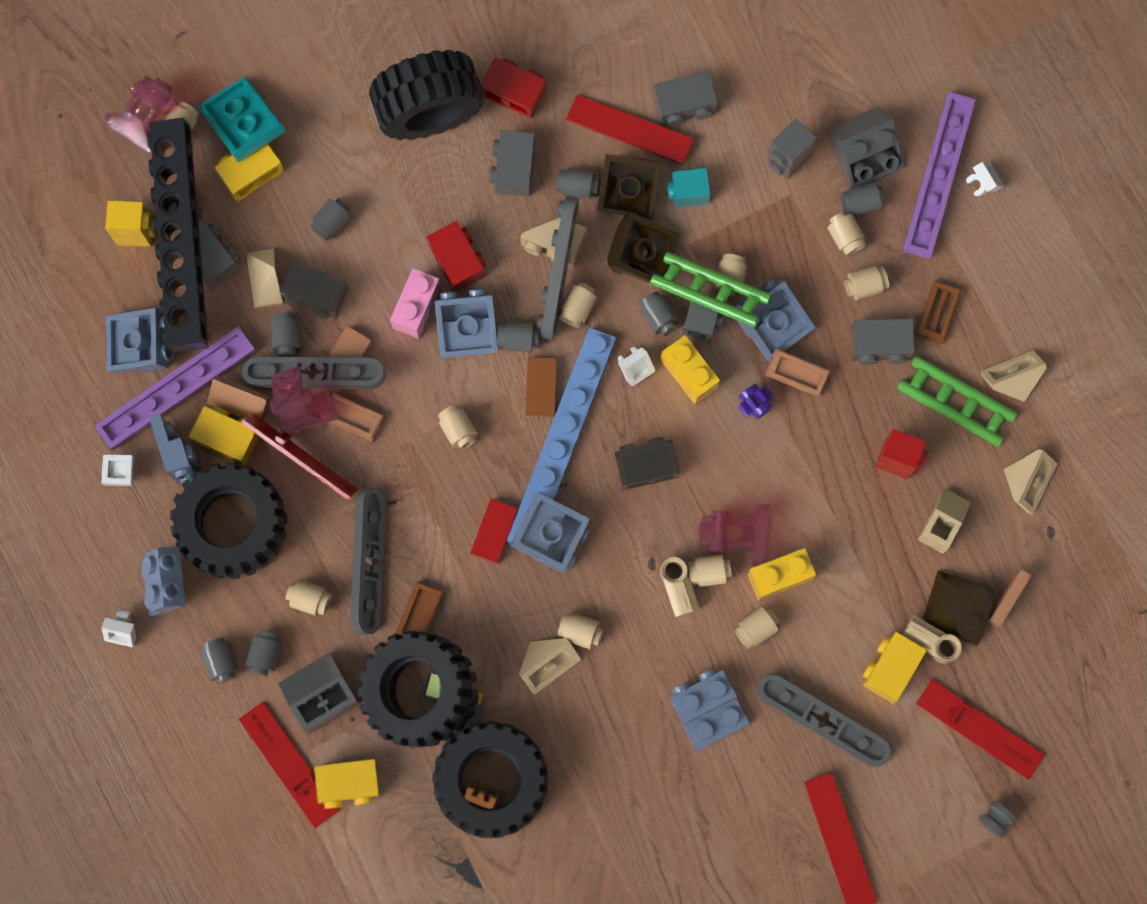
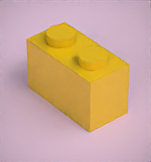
M268 144L240 162H237L232 154L225 155L218 161V165L214 167L236 202H239L284 172L281 162Z
M108 201L105 229L117 245L151 247L152 238L156 237L157 232L154 230L151 212H148L143 202Z
M685 335L662 351L660 360L695 405L718 389L720 379Z
M204 406L188 438L196 445L242 466L246 465L260 436L241 423L243 418L236 421L229 418L230 413L220 407L214 406L213 409Z
M804 548L751 568L748 572V577L756 597L760 601L810 582L816 577V573Z
M897 632L893 633L891 637L885 635L877 648V651L881 653L876 663L870 661L862 674L866 678L863 684L864 687L893 704L899 700L927 651Z
M375 759L314 766L318 804H325V809L343 807V801L355 800V805L373 803V798L379 796Z

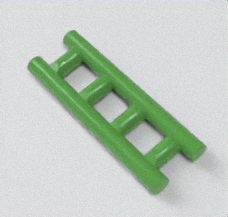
M667 252L664 257V263L670 265L664 277L654 274L650 282L653 286L754 328L760 319L759 316L752 314L759 302L769 305L772 299L771 293L670 252ZM681 270L696 275L689 288L674 282ZM707 280L722 286L716 298L700 293ZM733 291L748 297L742 309L726 303Z
M916 355L911 363L912 366L918 369L910 383L902 379L897 389L999 447L1004 437L997 434V430L1004 418L1013 422L1018 413ZM928 375L943 383L936 397L920 389ZM953 390L969 398L961 412L945 404ZM979 404L994 412L986 427L971 419Z

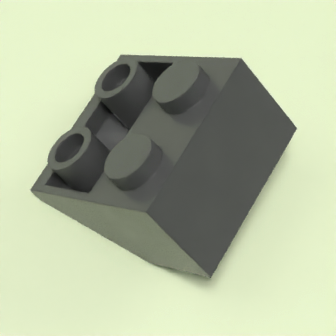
M880 107L828 128L834 153L851 187L870 183L905 168L893 119Z
M330 652L278 683L289 707L304 732L308 735L360 704Z

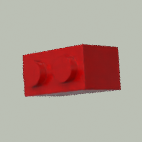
M495 57L481 83L485 98L532 119L546 92V80L536 71L528 70L527 72L518 68V65L512 60L506 58L501 60Z
M455 221L426 236L428 246L453 291L458 292L485 277L483 268L487 266L479 251L474 253L470 246L473 240L466 227L460 228L458 222Z
M892 429L884 441L875 467L908 479L913 472L918 473L919 469L923 467L928 454L927 451L923 450L926 441Z

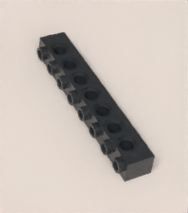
M183 117L149 122L150 132H147L146 140L149 149L152 151V159L149 160L148 166L150 175L154 177V187H151V199L153 204H156L153 226L155 232H158L159 243L155 244V254L157 259L160 260L161 271L157 272V281L163 293V299L159 301L160 313L165 319V327L161 330L164 345H167L173 352L209 348L191 126ZM175 147L172 155L164 157L165 151L168 148ZM177 174L176 181L167 185V179L171 175ZM174 202H179L178 209L169 213L170 205ZM176 230H181L180 237L177 240L171 241L172 233ZM183 257L182 266L173 269L174 261ZM185 285V293L180 297H176L175 292L177 288ZM188 313L186 323L178 325V318L182 314Z

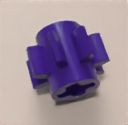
M755 383L739 395L742 403L739 404L738 408L746 418L753 415L758 420L774 407L770 402L774 395L766 385L760 389Z

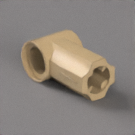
M677 557L665 560L660 567L659 573L675 618L699 610L700 608L687 573L685 562ZM677 564L681 569V576L678 579H670L665 573L667 565Z
M915 615L912 616L902 633V636L926 649V653L939 663H949L957 659L961 654L962 646L958 638L950 634L947 635ZM941 642L951 644L953 653L950 657L943 656L940 653L939 645Z

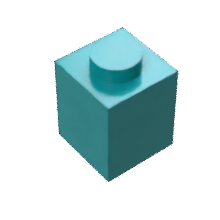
M706 168L672 172L671 182H667L668 199H674L675 208L709 204L710 191Z

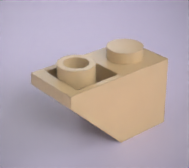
M561 218L523 232L520 239L524 250L535 256L543 254L551 257L550 260L553 262L556 247L552 246V237L554 230H559ZM579 224L575 225L569 259V265L571 266L575 265L587 236V228Z
M944 489L917 540L942 554L946 552L961 527L971 502Z

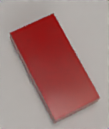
M490 499L470 554L498 564L518 508Z

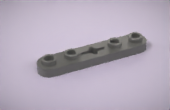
M566 196L565 201H559L557 208V218H561L559 230L555 229L552 237V246L556 248L549 287L545 286L542 294V303L546 304L544 315L540 314L537 322V329L541 332V338L553 340L558 326L559 309L563 298L579 207V198Z
M253 357L243 365L242 376L249 385L256 388L374 389L381 386L385 381L386 371L381 362L374 358ZM315 366L320 372H323L316 374L315 379H312L308 374L301 373L311 372Z
M376 488L362 490L356 500L351 625L354 631L360 635L374 634L378 631L381 624L386 499L384 494ZM366 557L371 560V565L366 563Z
M775 674L767 675L759 681L757 695L766 705L868 766L879 767L889 760L891 748L882 737ZM809 712L819 716L827 713L830 715L828 721L836 726L837 730L826 725L822 729L819 728V721L814 716L809 715Z

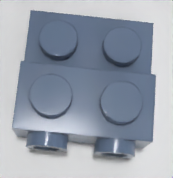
M773 279L766 281L758 288L771 293L772 299L769 305L759 302L752 313L760 317L757 326L754 328L736 320L747 337L752 338L766 361L769 362L775 349L785 351L815 329V326L785 281L777 280L774 282ZM748 297L740 300L735 306L742 309Z
M486 288L470 289L469 295L458 296L457 291H446L440 293V298H435L440 358L498 353L492 293H486Z
M150 308L106 316V361L108 373L118 374L137 370L151 372L169 369V361L173 359L174 352L167 345H164L161 330L165 327V319L161 315L160 309Z
M161 414L150 417L149 420L166 473L176 483L181 482L183 484L187 479L192 482L196 478L194 473L197 472V467L201 466L196 450L192 449L191 444H185L171 421H166Z
M537 492L510 546L534 557V560L560 573L564 572L566 568L570 570L577 558V554L574 551L578 543H583L590 531V528L587 527L590 519Z
M179 547L156 548L145 553V558L142 559L141 575L145 580L146 593L144 603L148 609L149 617H160L186 606Z
M715 668L701 674L699 676L701 680L699 683L690 687L689 683L686 682L674 688L672 691L675 695L669 698L696 752L750 725L723 670L717 673Z

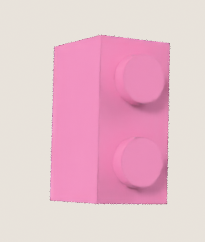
M412 268L390 319L393 329L417 339L420 338L434 306V300L438 297L441 290L439 278Z

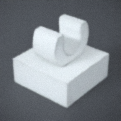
M981 162L973 167L976 174L970 175L966 180L969 184L974 183L976 180L980 181L981 187L974 192L975 196H982L986 192L996 193L1005 187L989 162Z
M632 347L630 349L632 354L625 359L621 355L618 357V364L631 387L655 372L651 359L643 347L640 349Z
M103 455L101 484L104 486H133L135 457L133 455Z
M119 609L115 620L104 619L101 627L104 641L129 647L134 646L137 637L134 624H131L132 618H129L130 611Z

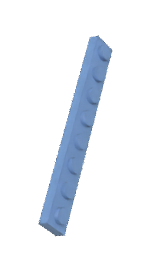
M592 328L588 329L511 528L507 543L511 544L537 492L555 500L615 344L616 337Z

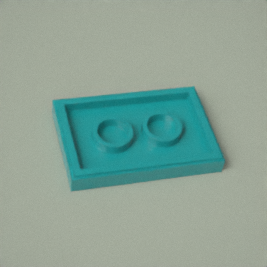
M245 76L197 106L237 162L245 159L286 132L284 126Z

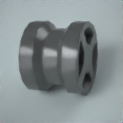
M993 801L990 804L988 813L982 814L978 820L990 832L1002 839L1006 835L1007 827L1014 825L1017 818L1003 805Z

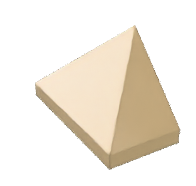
M275 249L246 253L254 308L282 305L283 299Z
M1032 350L982 370L981 376L993 390L1025 402L1047 368L1046 363Z
M1040 449L1004 469L1014 501L1029 514H1034L1058 464L1046 452Z
M567 638L530 641L519 675L532 694L535 695L581 661V658Z

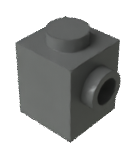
M691 301L682 335L710 342L713 330H720L724 315Z

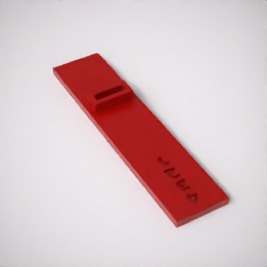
M576 95L566 117L568 122L682 165L694 141V138L580 95Z
M253 413L241 422L347 500L357 493V488L290 441L292 436L286 431L279 433Z
M931 679L915 703L1027 780L1031 778L1045 756L933 679Z
M261 702L238 719L315 829L339 812L338 808L325 809V804H318L315 775L264 702Z
M831 772L805 781L804 785L845 904L877 903L833 773Z

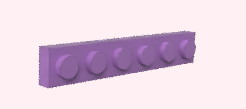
M952 92L947 93L903 252L930 259L932 256L976 99Z
M238 326L209 346V348L197 354L97 423L94 427L110 450L114 451L150 426V417L159 414L163 417L212 383L216 376L221 377L254 354L256 350Z

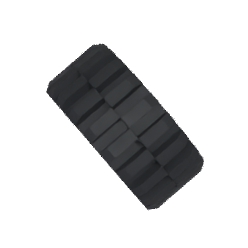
M453 50L431 51V53H421L415 57L403 59L400 63L387 67L386 71L380 72L377 78L373 79L369 89V96L380 130L389 138H395L396 140L427 138L430 135H438L448 129H454L459 124L470 120L471 116H475L479 112L485 97L473 60L458 50L456 52Z
M227 462L226 466L223 467L219 463L210 465L211 470L206 472L200 469L194 473L196 478L192 482L187 479L181 485L184 491L181 495L176 493L173 500L176 508L170 512V519L173 521V526L170 528L172 536L177 541L176 546L179 547L180 552L184 554L186 559L204 573H210L214 577L223 579L224 576H228L231 579H238L242 574L250 576L257 573L255 569L260 566L265 568L271 563L269 558L273 554L278 555L281 550L279 544L281 540L286 538L285 524L288 523L281 496L262 473L255 472L252 467L247 465L239 467L237 463ZM228 495H239L250 501L255 509L257 516L255 528L251 535L239 545L228 548L216 546L204 534L202 527L204 515L210 505L217 499Z
M404 631L403 635L394 634L389 636L388 643L380 642L374 647L377 653L374 656L368 655L364 663L368 666L366 671H360L358 679L363 680L362 688H357V697L363 698L364 704H361L359 707L362 715H369L370 717L367 720V724L371 729L379 730L378 735L385 740H392L394 744L401 746L432 747L439 745L440 741L452 739L455 730L463 729L466 726L465 716H472L475 709L470 706L472 698L477 699L478 690L472 689V683L477 682L475 672L469 670V667L472 666L469 657L461 654L463 650L457 644L450 643L449 639L422 631ZM415 661H425L431 664L440 680V694L437 703L428 714L420 718L407 716L399 707L396 699L398 678L402 671Z
M487 721V723L479 724L477 722L464 730L460 729L454 734L455 736L443 745V749L434 763L435 770L432 774L433 792L440 810L453 825L476 837L502 838L520 831L541 810L547 795L548 772L540 749L525 732L507 723L501 724L496 721ZM489 751L499 752L509 757L519 773V786L515 796L504 806L491 810L479 807L473 802L466 800L462 783L463 772L469 761L478 754Z

